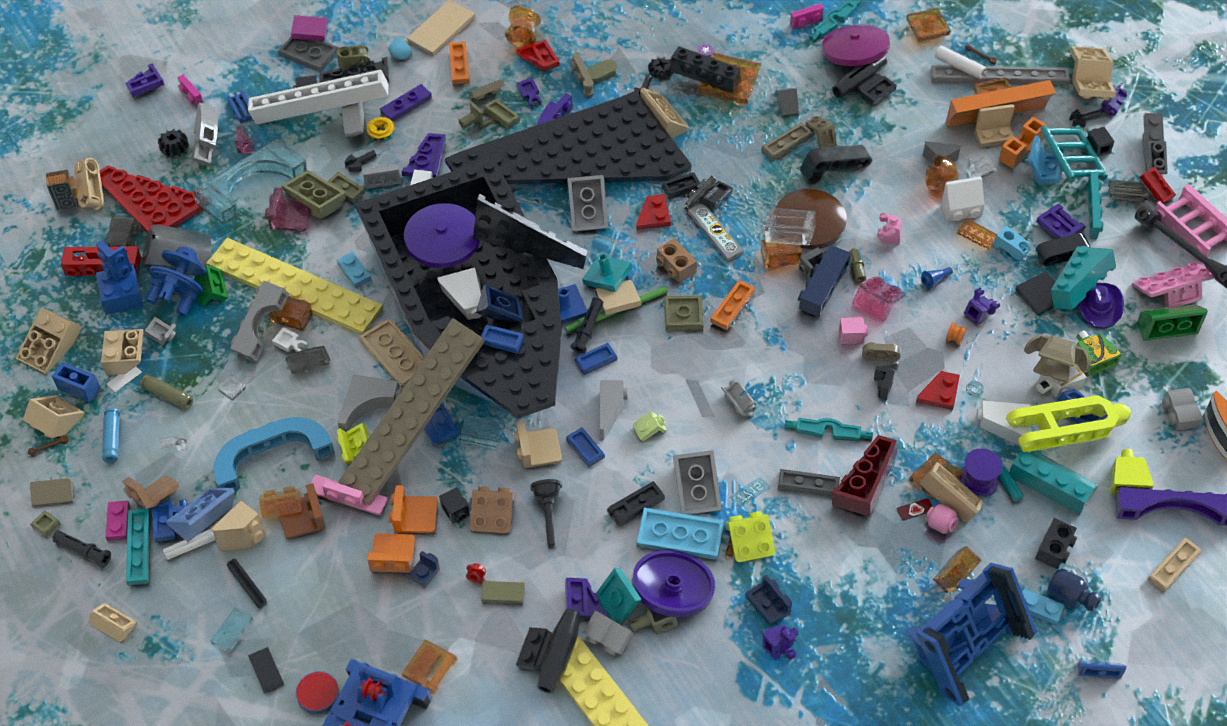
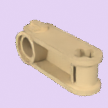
M92 158L78 160L75 163L74 174L79 205L84 208L91 207L93 210L99 211L104 204L99 165Z

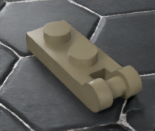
M579 52L574 53L570 62L573 72H576L577 81L584 88V97L592 98L594 95L593 80Z

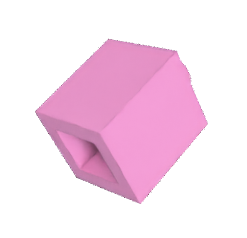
M863 317L840 318L839 335L841 345L864 343L865 336H868V326L864 325Z

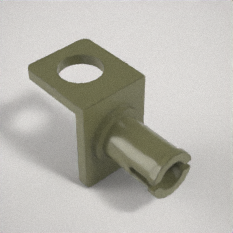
M473 102L470 103V114L458 119L462 129L473 123H476L482 129L496 121L491 116L489 120L484 121L482 115L488 114L483 110L481 111Z
M646 607L647 611H645V614L628 619L632 632L651 625L655 633L658 634L678 626L676 617L671 616L655 622L648 607ZM667 622H671L670 624H668V625H666V626H662L663 624H665V623H667Z

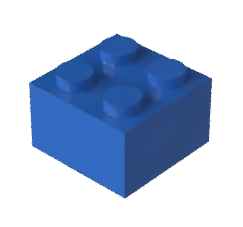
M131 265L133 270L119 280H116L111 273L107 274L105 271L96 273L100 300L106 315L143 307L139 279L134 265Z

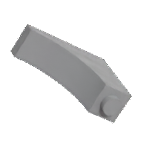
M353 374L338 420L339 428L347 432L354 422L365 413L379 408L391 407L402 391L399 388L398 381Z

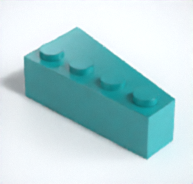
M1077 246L1051 289L1054 308L1072 310L1086 297V292L1093 290L1099 280H1104L1107 277V272L1109 270L1113 271L1116 268L1114 249Z

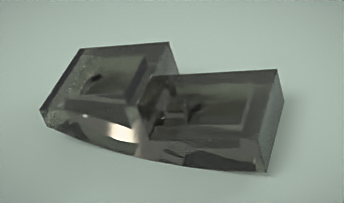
M317 346L296 352L286 357L285 360L291 374L310 372L311 367L329 365L331 359L325 346Z

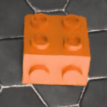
M396 485L395 493L391 494V505H394L393 511L389 512V523H393L394 533H434L438 506L437 497L406 496L404 486Z
M375 534L372 553L368 552L367 559L370 571L410 573L415 545L414 535Z

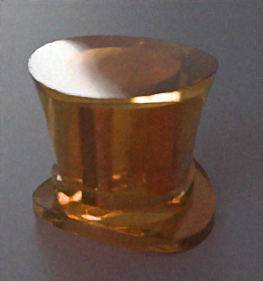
M513 6L509 11L510 25L505 31L506 39L517 47H524L535 43V28L540 25L541 17L527 7Z

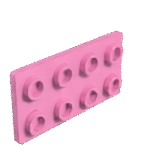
M1191 262L1187 266L1174 267L1170 271L1158 272L1150 277H1141L1137 281H1133L1132 286L1150 297L1164 294L1165 307L1175 308L1202 300V282L1214 279V276L1206 267L1198 262Z

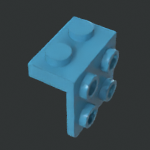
M1034 136V140L1031 142V152L1027 158L1028 165L1033 170V177L1037 179L1039 185L1060 183L1063 170L1054 153L1046 154L1040 137Z

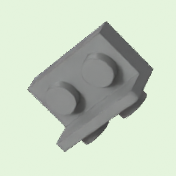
M398 164L362 170L366 189L401 184Z

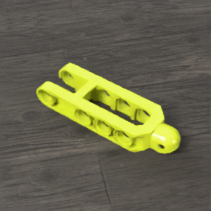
M1096 395L1014 409L1007 414L1006 419L1012 427L1022 425L1023 427L1039 426V431L1026 433L1018 439L1022 451L1031 452L1106 439L1114 427L1126 424L1131 416V411L1123 403L1112 404L1111 401ZM1087 414L1099 417L1108 416L1104 420L1058 427L1055 421H1062L1064 418L1069 417L1079 418L1081 415Z

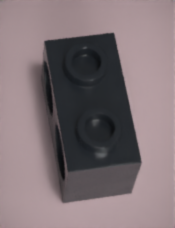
M1053 518L1035 559L1056 569L1059 568L1061 562L1065 564L1070 555L1067 549L1068 547L1073 548L1078 538L1074 536L1077 528Z

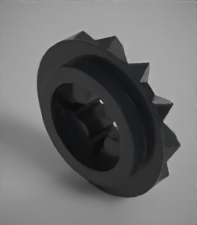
M665 56L652 59L651 63H648L649 73L653 77L660 79L673 75V72H671V59H666Z

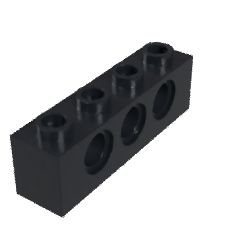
M680 46L677 47L671 56V72L732 94L740 83L741 68Z

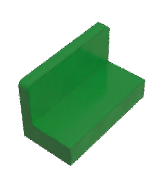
M205 265L204 267L207 269L206 274L194 277V281L203 288L202 294L198 295L200 306H205L211 298L224 302L228 295L222 271Z

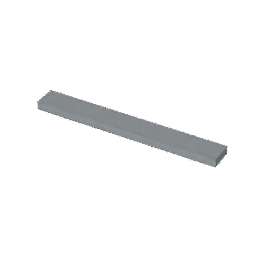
M931 65L932 82L1032 84L1050 80L1054 85H1069L1070 83L1068 68L987 67L984 76L979 80L953 66Z

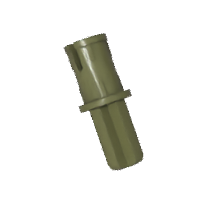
M852 248L848 251L851 253L850 269L853 270L855 282L862 283L867 279L863 268L865 264L861 261L859 250Z

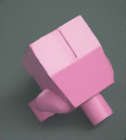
M884 212L880 213L879 220L880 222L885 221L886 225H883V229H878V238H881L883 243L899 245L902 230L901 218H898L896 215H886Z

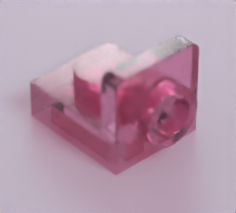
M237 126L235 144L238 154L255 153L253 139H249V134L245 133L244 126Z

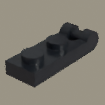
M653 481L609 506L607 512L615 518L617 526L621 527L628 520L642 513L644 508H651L665 500V495ZM624 508L626 512L621 514L620 510Z

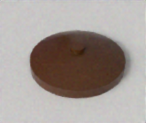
M800 189L785 195L775 208L774 226L776 231L786 242L799 248L821 249L828 247L841 238L846 228L847 215L843 205L837 198L821 190Z

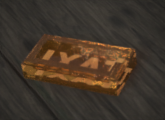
M967 218L957 230L958 235L987 250L991 248L998 235Z

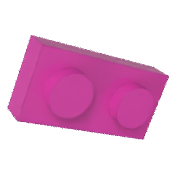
M820 3L792 12L790 17L791 28L803 27L822 20L824 7Z
M185 75L178 76V88L182 94H186L188 101L191 104L194 103L197 108L199 103L204 104L201 93Z
M128 500L108 502L105 534L107 541L127 539L128 510H130Z

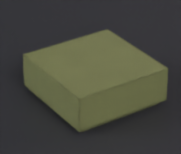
M44 510L30 525L47 538L61 523L57 518Z

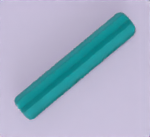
M1002 462L1003 468L998 478L1013 501H1021L1024 494Z

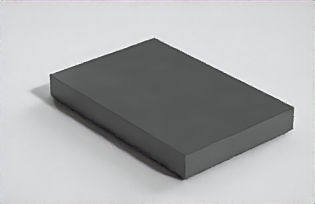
M290 37L278 50V55L321 73L337 55L339 47L325 41L292 39Z

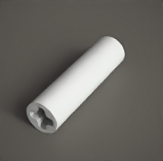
M942 45L935 53V58L979 80L982 79L987 67Z

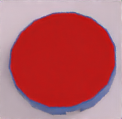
M312 672L303 677L298 683L296 697L301 708L311 714H321L332 708L340 690L336 679L331 674Z

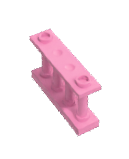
M1190 184L1183 188L1179 200L1166 207L1160 201L1157 202L1154 210L1161 215L1160 221L1206 257L1210 253V247L1222 240L1227 242V218ZM1183 205H1187L1192 210L1181 218L1172 213ZM1199 216L1205 223L1193 230L1185 225L1188 221ZM1209 228L1218 233V235L1206 242L1198 237L1199 234Z

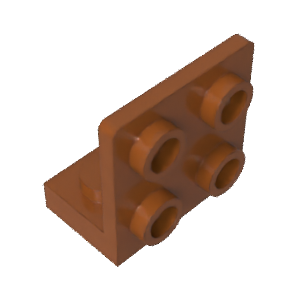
M314 483L306 485L307 493L304 494V497L277 505L286 539L326 529Z

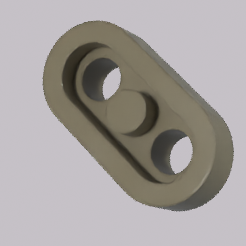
M870 342L862 347V356L867 360L895 362L901 357V349L895 344Z

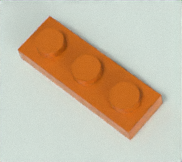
M466 42L449 43L452 85L469 83Z
M738 280L712 315L710 322L727 330L754 294L755 287Z

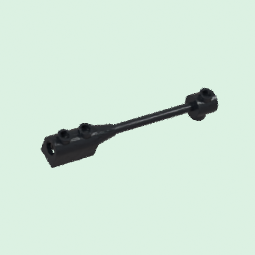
M1143 205L1136 211L1135 220L1149 230L1157 228L1202 262L1214 276L1215 280L1227 289V265L1209 259L1160 222L1161 215L1148 205Z

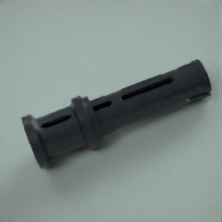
M592 298L583 324L576 331V339L570 347L578 353L584 354L587 352V344L593 337L592 329L604 303L600 298Z
M60 530L53 534L52 541L82 555L86 561L91 560L97 563V566L100 568L106 567L111 559L110 551L101 550L94 543H84Z

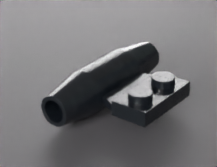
M884 56L870 64L855 66L832 87L834 96L842 98L859 90L861 97L874 106L894 92L897 85L885 75H878L887 65L886 57Z
M565 609L553 632H550L547 628L530 627L516 666L519 669L537 670L540 668L537 688L542 692L553 693L567 669L577 641L581 614L575 610Z

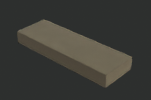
M801 122L763 145L761 151L774 161L813 137V132Z

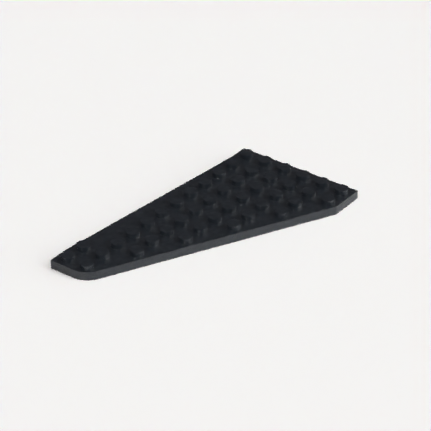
M636 90L622 97L486 142L445 158V163L451 172L495 158L508 184L568 183V178L604 175V182L669 180L690 170L692 164Z

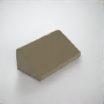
M70 478L30 482L32 507L73 502L74 485Z

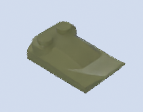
M309 170L281 185L282 190L311 208L312 215L317 218H324L336 211L346 199V192Z

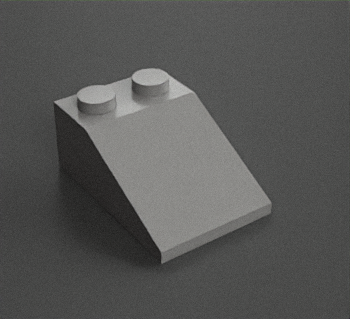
M604 175L568 178L572 232L608 229Z
M714 451L674 455L673 462L681 514L689 515L722 510Z

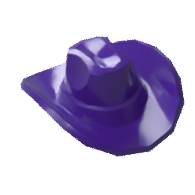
M1096 283V287L1086 292V297L1078 306L1087 323L1093 327L1104 329L1113 326L1121 319L1124 311V298L1117 286L1109 283Z

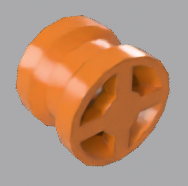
M952 322L946 340H952L956 344L961 345L967 327H958L956 323Z

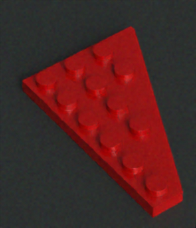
M109 165L99 170L102 187L147 234L153 225L175 228L213 204L210 197L204 198L198 196L195 192H188L176 186L169 187L163 185L160 181H153L141 175L134 176L128 174L125 170H118Z

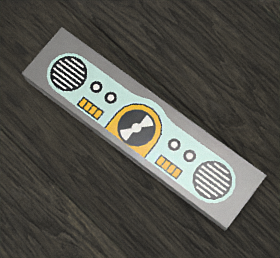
M699 204L688 210V214L727 262L743 255L741 247L707 206Z

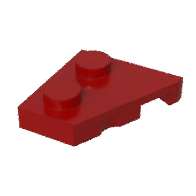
M546 39L516 49L517 56L543 71L560 66V61Z
M665 194L647 196L636 223V230L671 226Z
M940 371L919 393L916 402L953 410L960 375Z

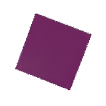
M294 15L291 38L325 41L328 18Z

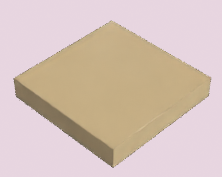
M632 280L622 282L616 292L600 288L596 289L598 298L604 302L602 308L605 315L642 306L641 299Z

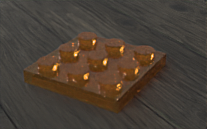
M712 52L711 58L741 68L740 83L732 94L700 82L698 93L748 104L762 63Z

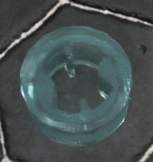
M971 381L966 386L965 394L968 398L977 400L982 397L984 387L978 381ZM971 388H976L975 390L978 389L977 393H973V391H971Z

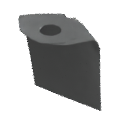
M153 225L150 227L146 237L142 263L144 265L152 264L174 267L162 258V252L165 250L176 251L180 246H185L196 251L199 263L205 266L211 258L212 245L210 234L164 225Z

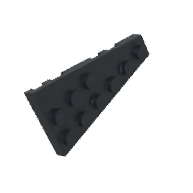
M479 194L473 239L584 269L587 250L568 240L562 241L556 238L555 233L551 231L547 233L539 229L540 226L515 212L509 213L501 209L502 205L496 202L492 204L485 200V196Z

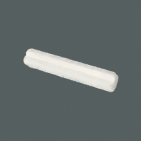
M212 529L198 534L189 542L183 540L164 548L165 558L171 559L214 541L215 537Z

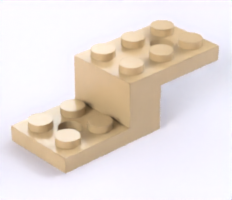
M1071 46L1070 54L1075 61L1072 83L1079 96L1085 99L1099 97L1102 100L1115 98L1116 91L1110 82L1113 60L1105 48Z

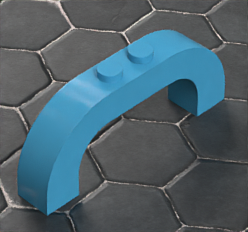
M302 417L284 418L270 422L265 426L251 429L232 438L217 454L214 463V475L218 487L233 488L234 491L241 489L236 471L239 464L250 456L288 442L300 441L312 449L316 460L335 453L331 438L319 423Z

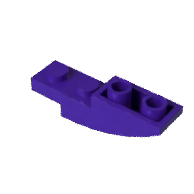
M565 93L557 103L550 101L541 113L537 125L563 117L573 108L572 95Z

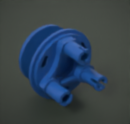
M180 246L176 251L165 250L161 255L166 262L176 267V271L161 266L150 267L149 273L153 278L150 283L152 286L145 300L154 305L157 304L158 298L169 302L172 293L175 292L182 297L176 313L187 316L192 302L195 301L197 295L202 294L203 288L184 274L187 272L202 276L206 274L207 269L199 263L196 251Z

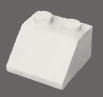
M981 176L946 182L941 207L947 222L982 216L985 202Z

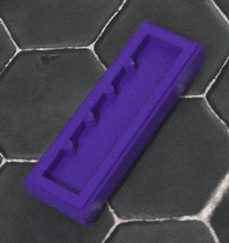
M420 84L381 107L380 113L394 121L432 98V93Z

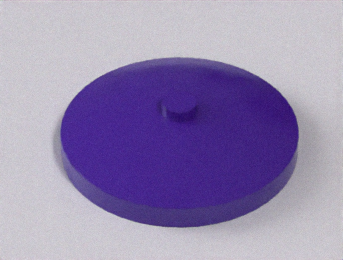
M435 204L419 210L409 219L404 230L405 246L408 253L419 263L434 268H447L465 262L476 252L480 244V240L473 239L475 216L467 209L454 204Z
M661 550L647 554L637 562L632 575V586L641 598V602L649 609L666 616L687 617L698 614L709 606L715 592V580L709 568L694 556L680 551Z

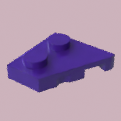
M153 63L148 65L149 69L146 72L140 71L134 78L125 83L132 97L140 96L145 92L165 85Z
M566 578V609L579 612L581 614L580 619L590 620L595 610L607 617V612L601 608L596 593L592 591L587 578Z

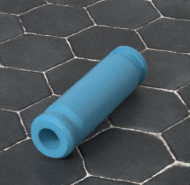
M108 408L104 411L105 417L103 419L102 460L106 463H114L118 460L117 454L119 452L120 412L115 408Z

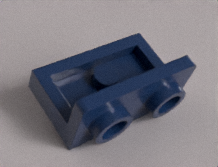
M767 575L763 576L760 584L745 593L747 600L770 627L791 614L792 602L786 594L783 595L776 581L770 579Z

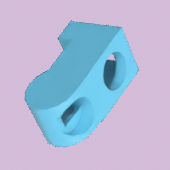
M1007 226L1000 231L992 244L996 249L1002 248L1016 260H1022L1031 250L1030 243Z

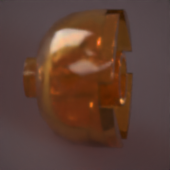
M935 155L930 162H933V164L926 171V186L930 185L929 190L944 191L946 182L958 180L957 166L953 160L946 156Z

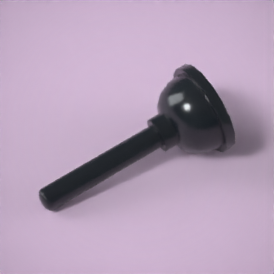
M542 479L530 485L535 498L542 501L544 506L547 545L549 547L555 546L552 512L553 500L559 496L560 489L562 488V482L556 479Z

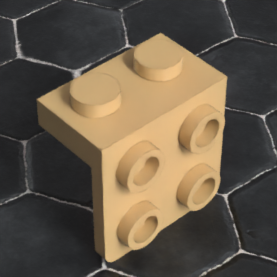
M524 422L516 423L517 431H514L515 443L519 442L520 447H517L518 459H522L523 468L555 464L562 461L558 434L555 428L526 432Z

